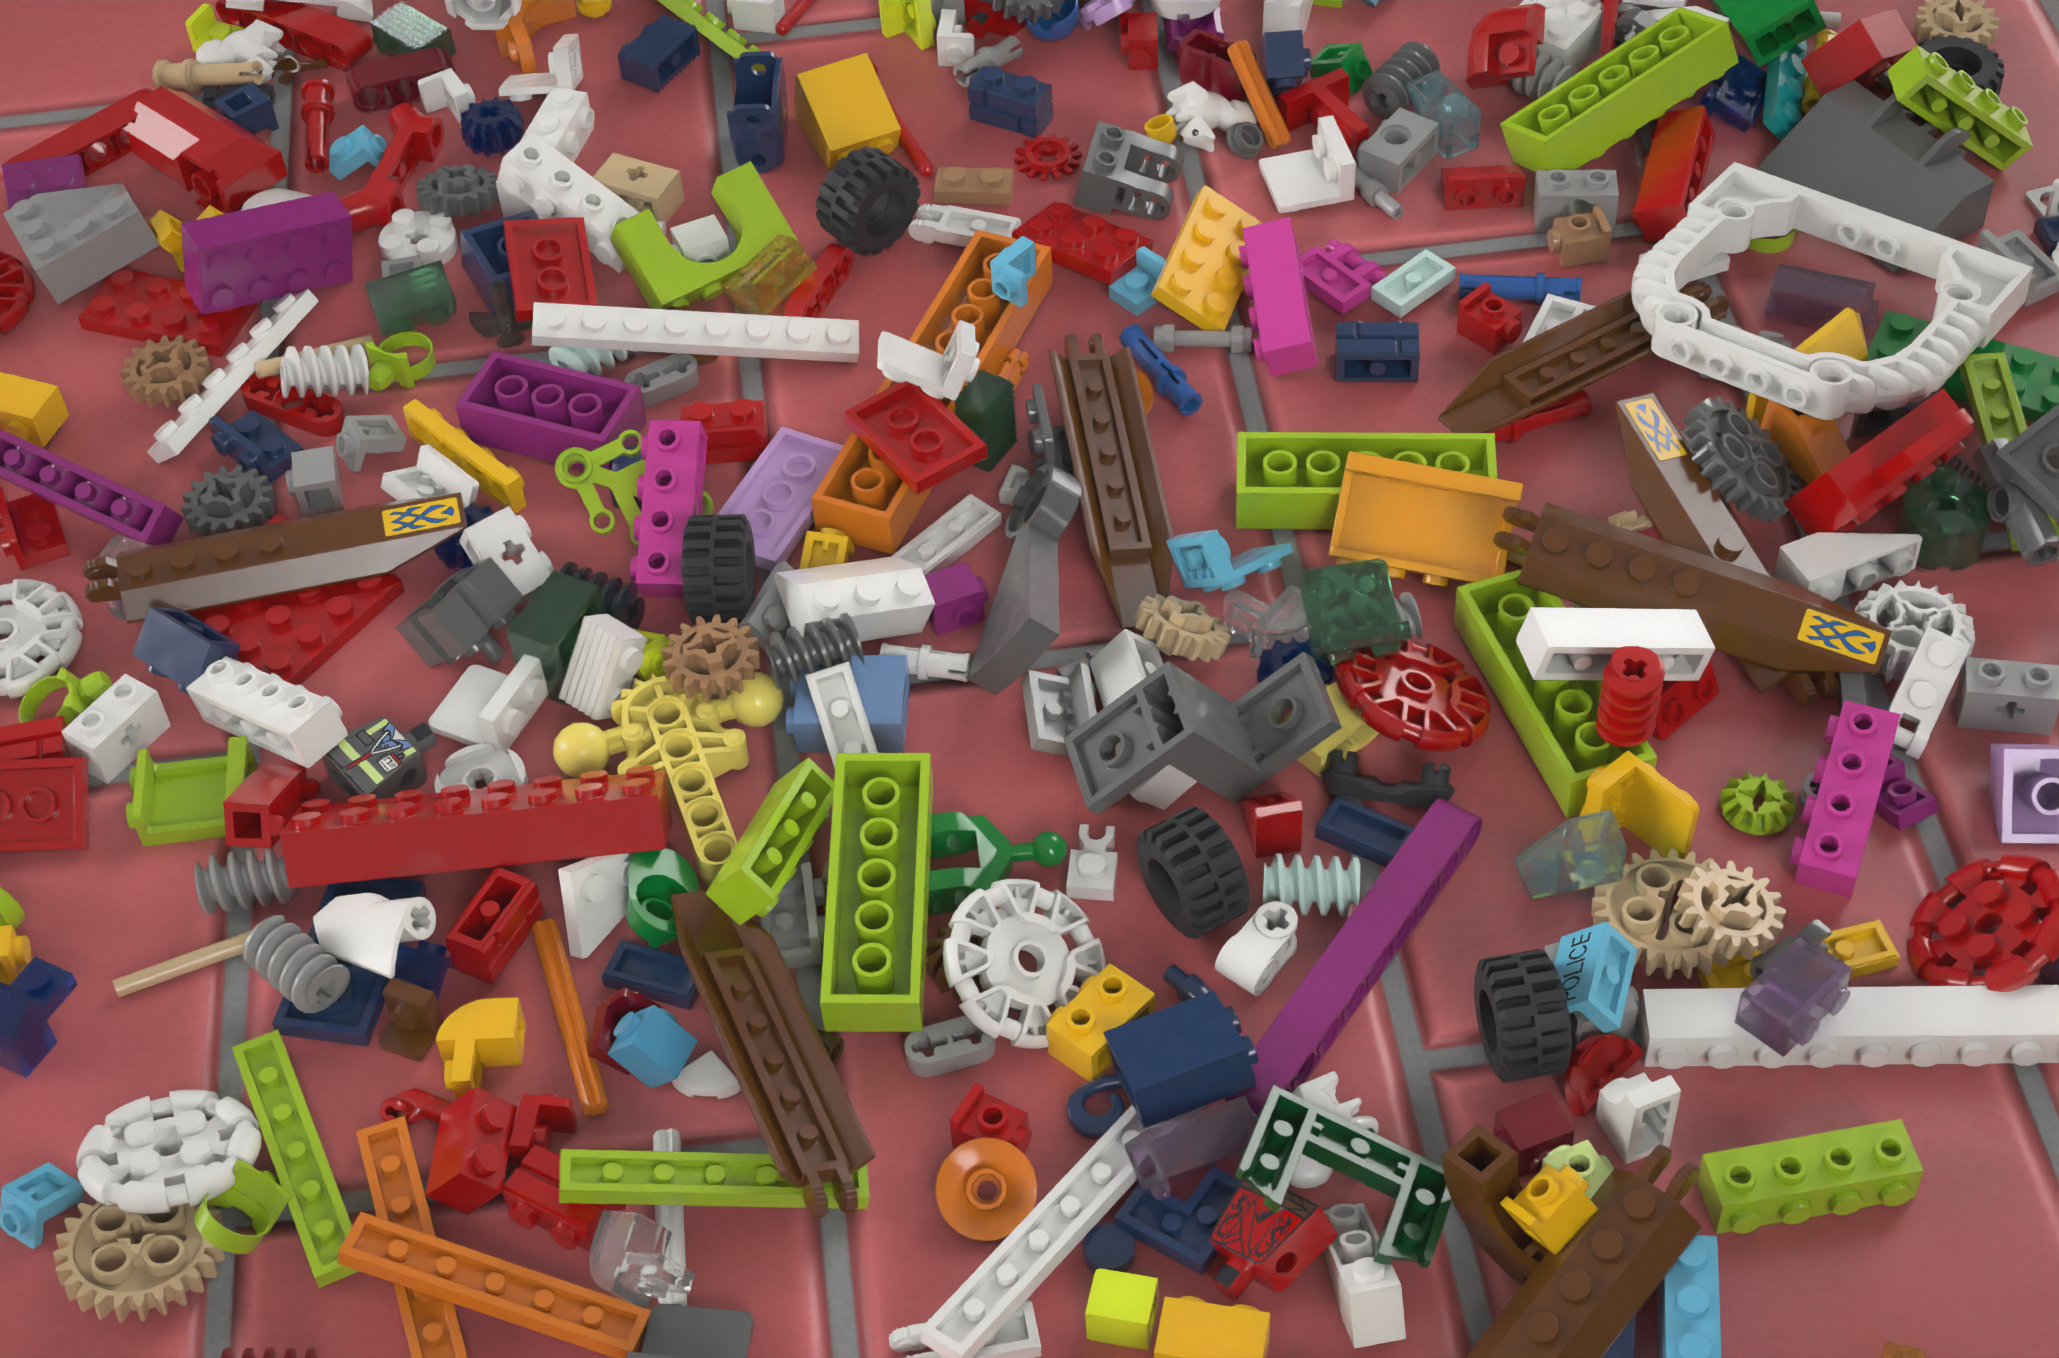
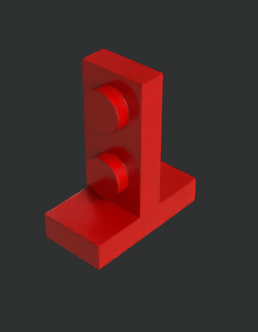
M1339 68L1279 95L1278 110L1288 132L1310 122L1318 130V118L1333 115L1354 161L1357 162L1356 154L1360 144L1364 140L1369 139V126L1347 107L1349 105V74L1342 68Z

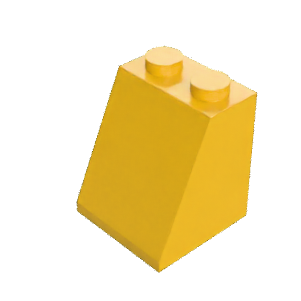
M867 53L796 75L792 112L827 169L834 168L839 159L842 157L846 158L848 153L855 149L859 151L862 147L866 146L870 148L876 147L889 154L898 147L901 128Z

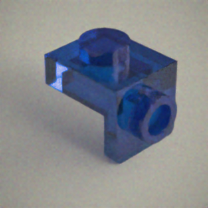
M419 940L417 948L400 944L393 978L433 991L438 1001L447 968H455L451 958L445 956L447 947Z

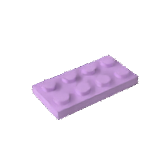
M781 426L717 514H745L753 533L755 566L772 571L777 564L786 561L814 522L811 498L844 445Z

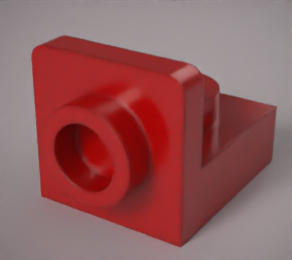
M545 1093L540 1096L522 1094L509 1142L515 1168H520L521 1161L534 1144L550 1150L552 1132L572 1134L576 1132L578 1122L571 1099L552 1093Z

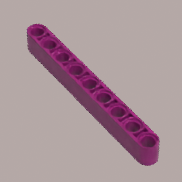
M1441 798L1436 799L1256 1044L1255 1049L1259 1063L1252 1065L1257 1086L1226 1097L1225 1101L1227 1104L1257 1119L1273 1085L1292 1093L1299 1085L1307 1081L1469 854L1479 837L1483 818Z

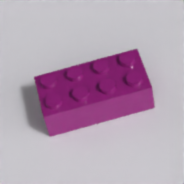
M333 191L181 223L185 288L202 315L283 297L287 293L293 295L307 289L315 290L353 281L352 217Z
M494 350L455 404L461 429L466 432L474 443L556 463L558 456L566 449L580 447L591 452L618 439L619 435L625 430L632 429L640 433L647 423L641 387L638 385ZM627 438L623 443V447L632 446L636 438ZM613 460L601 467L612 470ZM575 463L571 466L580 470L585 469L581 463Z

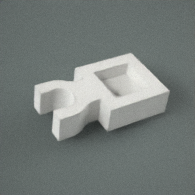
M1080 824L1079 845L1081 850L1071 849L1066 884L1067 897L1114 901L1118 868V852H1112L1115 846V826H1106L1105 836L1102 839L1094 840L1089 837V825Z

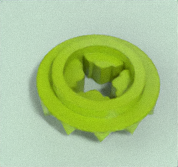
M1746 770L1739 779L1730 777L1724 790H1721L1719 805L1724 818L1733 827L1745 833L1753 835L1775 834L1785 829L1794 818L1796 811L1795 792L1786 789L1784 779L1777 781L1769 779L1767 772L1757 777L1752 776ZM1759 794L1764 797L1762 807L1759 806L1758 812L1753 811L1754 805H1752L1755 795Z

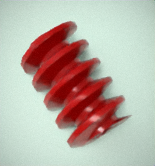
M1624 646L1615 649L1611 656V661L1605 666L1595 727L1601 739L1611 745L1634 747L1646 742L1654 733L1659 711L1658 706L1661 700L1660 695L1663 689L1665 668L1658 654L1650 649L1640 646Z

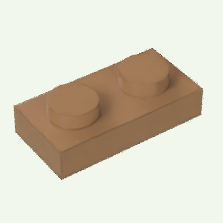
M938 167L934 186V202L937 204L1011 206L1015 181L1014 169L996 167Z

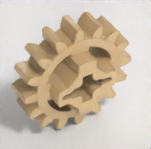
M1925 0L1924 6H1919L1917 9L1913 31L1918 33L1917 40L1919 42L1932 40V37H1948V35L1959 38L1974 39L1973 41L1982 42L1989 47V43L1994 44L2000 19L1994 16L1996 11L1994 8L1985 9L1986 1L1984 0L1976 3L1972 0H1936V2Z
M1156 594L1155 598L1146 596L1144 601H1141L1134 621L1137 622L1135 625L1136 629L1144 631V638L1156 640V646L1160 651L1169 656L1172 654L1184 656L1192 661L1198 657L1205 662H1209L1211 658L1219 660L1221 655L1224 654L1231 635L1228 634L1229 628L1220 625L1221 619L1207 614L1209 611L1207 610L1208 607L1198 601H1186L1173 595L1167 598L1160 594Z
M1713 860L1709 861L1705 871L1696 866L1693 868L1689 878H1685L1677 894L1680 897L1675 905V910L1684 913L1679 922L1680 927H1692L1694 929L1690 938L1693 943L1704 939L1708 942L1707 952L1710 954L1715 952L1718 947L1724 949L1725 956L1729 960L1733 959L1736 951H1740L1748 960L1752 959L1756 949L1763 954L1766 953L1771 943L1776 941L1784 926L1781 921L1786 914V909L1776 906L1781 898L1780 892H1768L1766 887L1770 880L1767 877L1761 878L1758 881L1752 878L1753 868L1750 866L1745 868L1742 873L1736 871L1733 861L1728 860L1725 868L1720 869Z

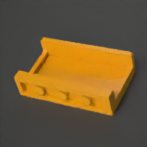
M1349 451L1328 557L1337 559L1336 567L1361 571L1362 564L1380 567L1379 575L1398 579H1405V573L1410 572L1423 575L1422 583L1440 587H1448L1449 580L1463 582L1467 585L1502 575L1505 571L1508 551L1497 547L1493 540L1495 534L1500 531L1512 533L1513 525L1505 522L1502 515L1505 508L1509 506L1517 507L1521 499L1523 483Z

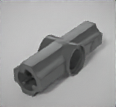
M2007 438L1993 439L1989 443L1979 446L1972 456L1989 488L1987 509L1994 521L1998 523L2006 522L2028 565H2043L2047 561L2059 556V537L2047 512L1991 462L1995 453L2009 443Z

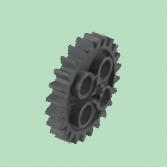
M1708 397L1687 413L1688 417L1683 421L1687 427L1683 430V433L1690 440L1685 444L1696 453L1692 460L1700 464L1704 469L1700 474L1703 477L1711 478L1713 481L1712 489L1714 491L1720 489L1724 493V501L1726 503L1731 500L1734 501L1739 513L1747 510L1752 520L1759 517L1763 523H1766L1769 519L1775 522L1789 511L1784 502L1796 494L1795 491L1799 488V485L1791 479L1796 473L1786 466V463L1790 460L1779 451L1781 445L1769 439L1770 431L1768 429L1761 430L1758 427V419L1756 417L1750 420L1747 417L1745 408L1741 407L1736 410L1731 400L1724 403L1720 397L1714 400Z

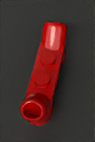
M401 103L391 110L388 115V123L395 136L392 142L386 146L384 155L377 168L372 170L370 180L365 188L339 199L352 217V233L356 234L376 225L386 226L392 221L394 212L406 209L402 191L419 161L434 162L443 146L444 124L440 117L422 115L419 109L412 103Z

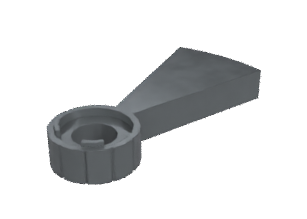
M1052 463L1039 467L1025 485H1021L1013 498V505L1006 521L1005 535L1014 541V545L966 678L995 695L1007 688L1026 672L1060 635L1058 539L1066 529L1078 506L1082 484L1079 479Z

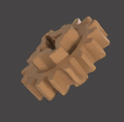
M163 335L161 341L156 344L150 339L146 340L147 346L144 349L137 347L132 349L135 357L123 359L125 368L120 369V374L127 395L133 396L137 404L147 400L149 408H154L158 402H163L166 408H170L174 400L178 399L179 402L183 403L186 401L187 395L201 394L198 385L204 386L202 382L208 377L207 375L212 373L204 346L199 347L195 339L185 343L183 335L177 336L174 341H169L167 335Z
M717 614L714 615L712 622L705 623L704 619L699 616L696 617V626L692 628L682 623L680 625L682 635L670 634L668 636L669 647L662 648L666 679H671L674 691L684 688L687 699H691L697 693L702 694L703 702H709L712 694H718L722 701L727 700L728 690L733 689L741 694L744 692L742 681L754 680L756 678L754 670L761 668L757 637H752L751 627L748 625L739 628L737 618L734 617L725 624L721 623L720 615Z

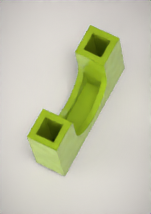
M751 161L718 176L711 191V194L731 225L736 240L734 252L720 261L712 263L695 262L679 254L669 243L650 209L614 225L610 241L650 309H666L670 306L680 307L683 305L691 307V303L701 298L705 301H710L721 295L725 291L724 287L735 282L738 285H743L754 279L759 274V270L768 266L776 269L791 260V254L798 239Z

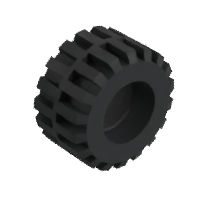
M1948 35V37H1932V40L1919 42L1918 46L1930 54L1937 52L1945 59L1950 68L1956 72L1963 70L1973 79L1975 85L1983 90L1989 88L1999 97L2005 73L2004 62L1998 58L1999 54L1995 50L1988 49V45L1982 42H1975L1971 38H1959ZM1903 108L1905 110L1911 111L1914 114L1911 117L1913 121L1921 122L1922 126L1928 123L1927 120H1925L1909 108Z
M866 146L862 147L859 151L855 149L849 152L846 158L842 157L836 162L833 170H829L825 182L821 183L819 188L820 196L816 199L815 205L818 208L816 212L817 220L820 221V226L857 254L869 256L872 253L876 255L881 253L884 248L888 249L893 246L894 242L897 239H901L905 234L904 231L914 220V213L918 211L919 203L917 200L921 197V189L918 188L919 181L914 176V173L880 149Z
M745 514L692 515L686 524L682 544V581L686 610L694 625H696V617L701 616L705 623L712 622L715 614L720 615L721 623L726 624L734 617L737 618L738 624H740L755 600L756 566L754 540L751 525Z
M1191 806L1140 832L1137 837V854L1146 886L1165 918L1183 935L1193 939L1199 938L1248 911L1250 891L1242 861L1225 831L1207 812L1201 808L1198 809L1196 806Z
M1536 949L1479 960L1474 978L1476 1016L1485 1054L1498 1078L1503 1083L1564 1073L1568 1068L1572 1049L1571 1023L1560 976L1544 950Z

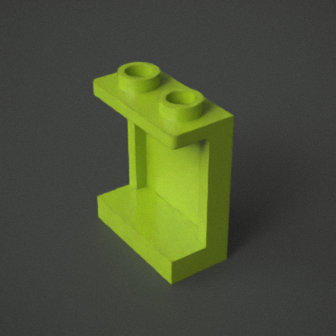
M247 735L229 737L227 756L156 764L152 761L148 749L138 750L136 767H131L129 772L130 786L134 795L133 802H128L126 805V817L129 828L136 829L143 847L226 837L223 802L257 769V762Z

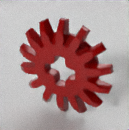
M1050 134L1049 137L1043 138L1041 135L1035 136L1036 140L1032 142L1027 139L1023 141L1026 149L1016 148L1015 152L1019 157H1014V163L1019 165L1017 166L1019 172L1027 173L1028 178H1035L1041 173V181H1046L1048 174H1052L1055 180L1061 179L1059 172L1064 175L1073 174V169L1080 167L1081 161L1078 159L1082 158V151H1076L1079 147L1076 142L1068 145L1069 138L1066 136L1059 139L1055 137L1056 134ZM1054 155L1055 161L1047 160L1042 162L1041 156L1051 157Z

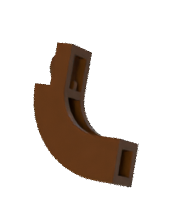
M1477 1124L1442 1155L1446 1186L1457 1212L1476 1241L1510 1277L1522 1286L1549 1250L1526 1234L1500 1205V1202L1506 1196L1514 1200L1523 1190L1518 1176V1152Z

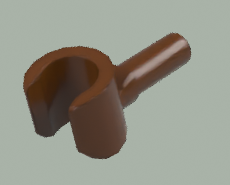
M284 55L276 63L273 70L284 71L278 78V82L287 85L291 83L297 73L327 67V62L325 58L303 62L296 60L290 55Z

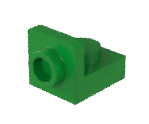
M1361 42L1325 45L1311 59V71H1309L1311 77H1321L1342 68L1350 75L1349 94L1356 93L1363 86L1366 79L1373 75Z

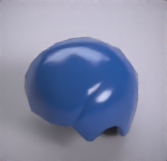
M1064 0L1058 13L1051 11V18L1049 20L1038 16L1037 23L1033 24L1030 18H1024L1025 26L1034 36L1044 41L1065 39L1078 25L1079 1Z

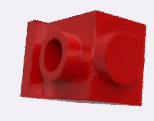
M1157 12L1121 13V55H1128L1129 70L1158 69Z
M1484 282L1459 301L1456 332L1495 354L1505 345L1515 342L1521 334L1523 328L1521 322L1522 309L1491 292V285Z
M977 1083L973 1085L949 1120L953 1148L978 1138H995L1014 1145L1024 1154L1032 1137V1131L1029 1130L1027 1112L985 1093L984 1087Z

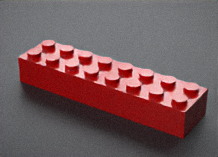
M642 765L631 767L626 770V774L608 775L605 770H594L580 774L579 779L562 780L559 775H546L534 779V783L515 785L514 780H498L489 783L487 788L469 790L468 785L458 784L444 787L441 789V793L423 795V791L420 789H409L397 792L394 795L395 798L377 799L375 794H361L349 798L346 803L330 804L329 799L309 800L297 809L280 833L289 888L664 850L666 849L673 824L666 770L654 771L653 766Z

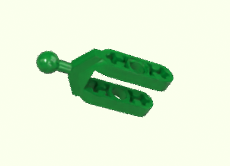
M960 812L932 814L930 859L955 856L978 849L980 868L956 867L930 871L928 915L955 912L959 905L975 890H988L993 882L1007 879L1013 868V863L1035 860L1036 863L1043 867L1059 865L1065 859L1067 853V845L1064 838L1055 831H1044L1038 833L1032 842L1010 845V841L983 815L967 816Z

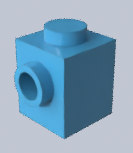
M653 1005L636 1013L629 1012L619 1021L613 1032L616 1039L607 1054L652 1089L678 1078L698 1040L677 1023V1019L670 1012Z

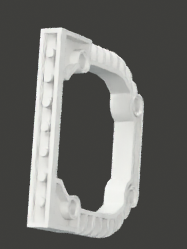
M1734 162L1689 204L1687 217H1684L1677 224L1676 228L1670 230L1664 239L1656 243L1653 249L1642 257L1641 262L1636 266L1632 278L1631 293L1632 303L1640 315L1641 323L1647 332L1652 335L1651 349L1656 355L1815 418L1832 420L1840 418L1845 412L1867 414L1873 410L1874 406L1884 410L1902 408L1908 402H1920L1930 396L1931 392L1940 389L1945 381L1955 373L1957 367L1965 362L1968 355L1977 347L1984 348L2024 304L2033 267ZM1794 228L1936 279L1935 291L1938 293L1932 322L1912 344L1893 356L1862 362L1834 352H1818L1807 355L1712 319L1710 310L1704 303L1678 291L1720 252L1740 253L1748 249L1752 239L1784 236Z

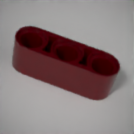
M432 47L359 64L349 70L346 82L355 108L360 112L373 113L394 108L401 103L422 101L418 87L420 79L452 68L455 74L456 71L449 53L443 48Z

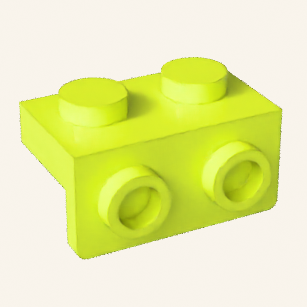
M879 0L881 30L886 38L905 32L921 50L935 46L933 30L936 29V20L932 13L931 0Z

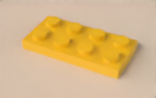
M1204 185L1195 196L1150 296L1204 331H1225L1244 287L1243 277L1248 276L1250 273L1249 269L1244 270L1239 253V246L1245 245L1243 228L1262 224V222Z

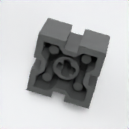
M488 557L475 563L470 569L466 567L453 573L431 594L427 601L413 610L395 628L429 667L444 661L451 665L463 655L469 658L479 650L493 664L505 655V651L488 631L492 627L498 630L506 625L516 615L513 607L524 596L494 560Z

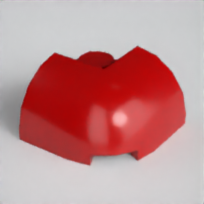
M1533 3L1500 8L1483 16L1472 29L1468 44L1466 83L1469 87L1477 89L1507 85V79L1535 76L1537 45L1544 44L1546 7Z

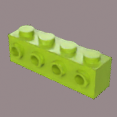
M1916 45L1887 71L1898 102L1945 133L1954 128L1966 130L1971 136L1962 145L2001 171H2004L2033 147L2026 128L2028 120L2021 110L2015 106L2009 108L2004 105L1991 89L1986 88L1983 90L1975 85L1973 79L1963 70L1956 72L1950 68L1945 59L1937 52L1930 54Z
M809 757L775 782L705 893L739 926L755 914L759 918L764 917L774 908L780 899L778 894L797 871L795 866L800 857L812 846L814 842L812 837L830 815L828 811L833 804L834 781Z
M1902 1119L1703 1154L1697 1184L1716 1234L1731 1231L1742 1234L1752 1232L1760 1226L1780 1222L1798 1224L1810 1217L1830 1213L1848 1215L1860 1208L1880 1204L1886 1206L1901 1205L1915 1198L1924 1170Z

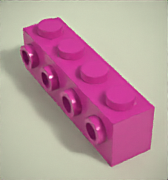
M1290 217L1243 228L1245 245L1239 246V253L1244 270L1249 269L1250 275L1243 278L1247 297L1249 300L1254 299L1255 306L1249 307L1248 311L1253 331L1259 330L1260 338L1253 339L1258 363L1266 362L1271 377L1319 366L1298 241Z
M649 420L648 434L642 435L641 457L643 460H646L645 475H639L637 482L638 499L642 500L641 515H636L634 519V539L639 541L638 555L631 558L630 578L632 582L636 583L643 596L684 597L682 581L684 530L690 516L701 515L708 435L701 421Z
M1844 700L1840 717L1830 715L1823 741L1832 744L1828 757L1823 755L1818 757L1812 782L1821 785L1817 797L1807 796L1801 823L1809 824L1806 838L1796 836L1789 864L1798 866L1794 883L1852 898L1901 714Z

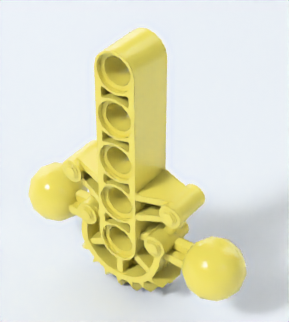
M651 671L649 680L643 682L634 679L633 690L621 689L620 700L612 702V719L619 725L618 727L602 731L598 726L587 722L572 723L562 729L556 737L553 757L565 775L579 779L582 773L603 770L609 762L610 755L625 751L626 759L618 765V774H626L627 769L642 765L653 766L654 771L666 770L669 793L700 878L705 887L709 889L737 844L714 778L731 769L741 770L749 764L745 733L736 728L724 729L721 723L736 719L738 723L749 727L766 726L775 721L782 711L784 702L782 688L777 689L771 675L755 672L756 678L754 680L742 681L744 691L741 694L731 689L728 691L727 700L722 701L720 697L710 699L709 702H703L702 694L697 693L693 698L687 699L684 688L674 691L671 679H666L665 676L657 677Z

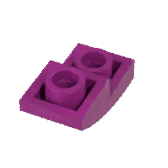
M1890 754L1875 812L1900 831L1936 814L1937 798L1907 779L1905 762Z

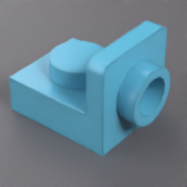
M1144 246L1136 251L1137 267L1112 285H1109V298L1136 316L1149 309L1158 302V300L1150 295L1166 262L1165 258Z
M48 1162L1 1188L0 1228L8 1235L34 1249L43 1242L44 1222L83 1201L84 1188L78 1180Z

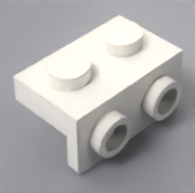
M428 444L420 446L416 466L383 473L380 488L395 498L396 501L461 492L466 520H469L473 517L479 483Z

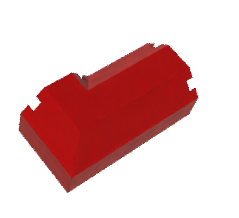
M160 86L137 101L134 109L138 113L135 123L129 121L126 128L133 154L179 182L187 193L194 189L200 197L195 203L201 211H204L211 205L224 214L237 212L242 209L244 203L249 198L259 192L272 188L288 176L280 150L185 92L178 90L176 92L170 88Z

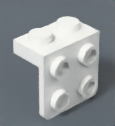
M959 320L943 355L883 331L878 339L877 367L882 370L884 376L898 383L908 381L920 386L922 391L937 399L946 397L955 401L964 382H972L980 364V359L976 358L980 344L975 339V326Z
M524 654L509 675L481 665H471L429 718L428 724L431 731L470 746L481 743L493 744L495 750L507 752V748H510L549 694L540 659Z

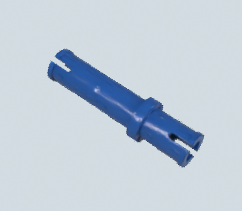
M1464 273L1459 275L1458 299L1465 298L1484 282L1491 285V292L1505 300L1535 301V305H1542L1547 294L1578 302L1581 299L1582 277H1545V273H1537V277Z
M1132 324L1126 327L1120 334V343L1123 347H1130L1132 356L1155 381L1156 390L1162 396L1169 397L1182 415L1189 416L1197 412L1203 403L1202 396L1188 383L1187 375L1182 368L1173 365L1166 358L1161 350L1145 334L1141 326Z

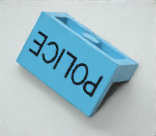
M1607 921L1562 936L1554 964L1564 988L1569 1014L1580 1011L1604 1033L1619 1029L1621 1026L1638 951L1634 945Z

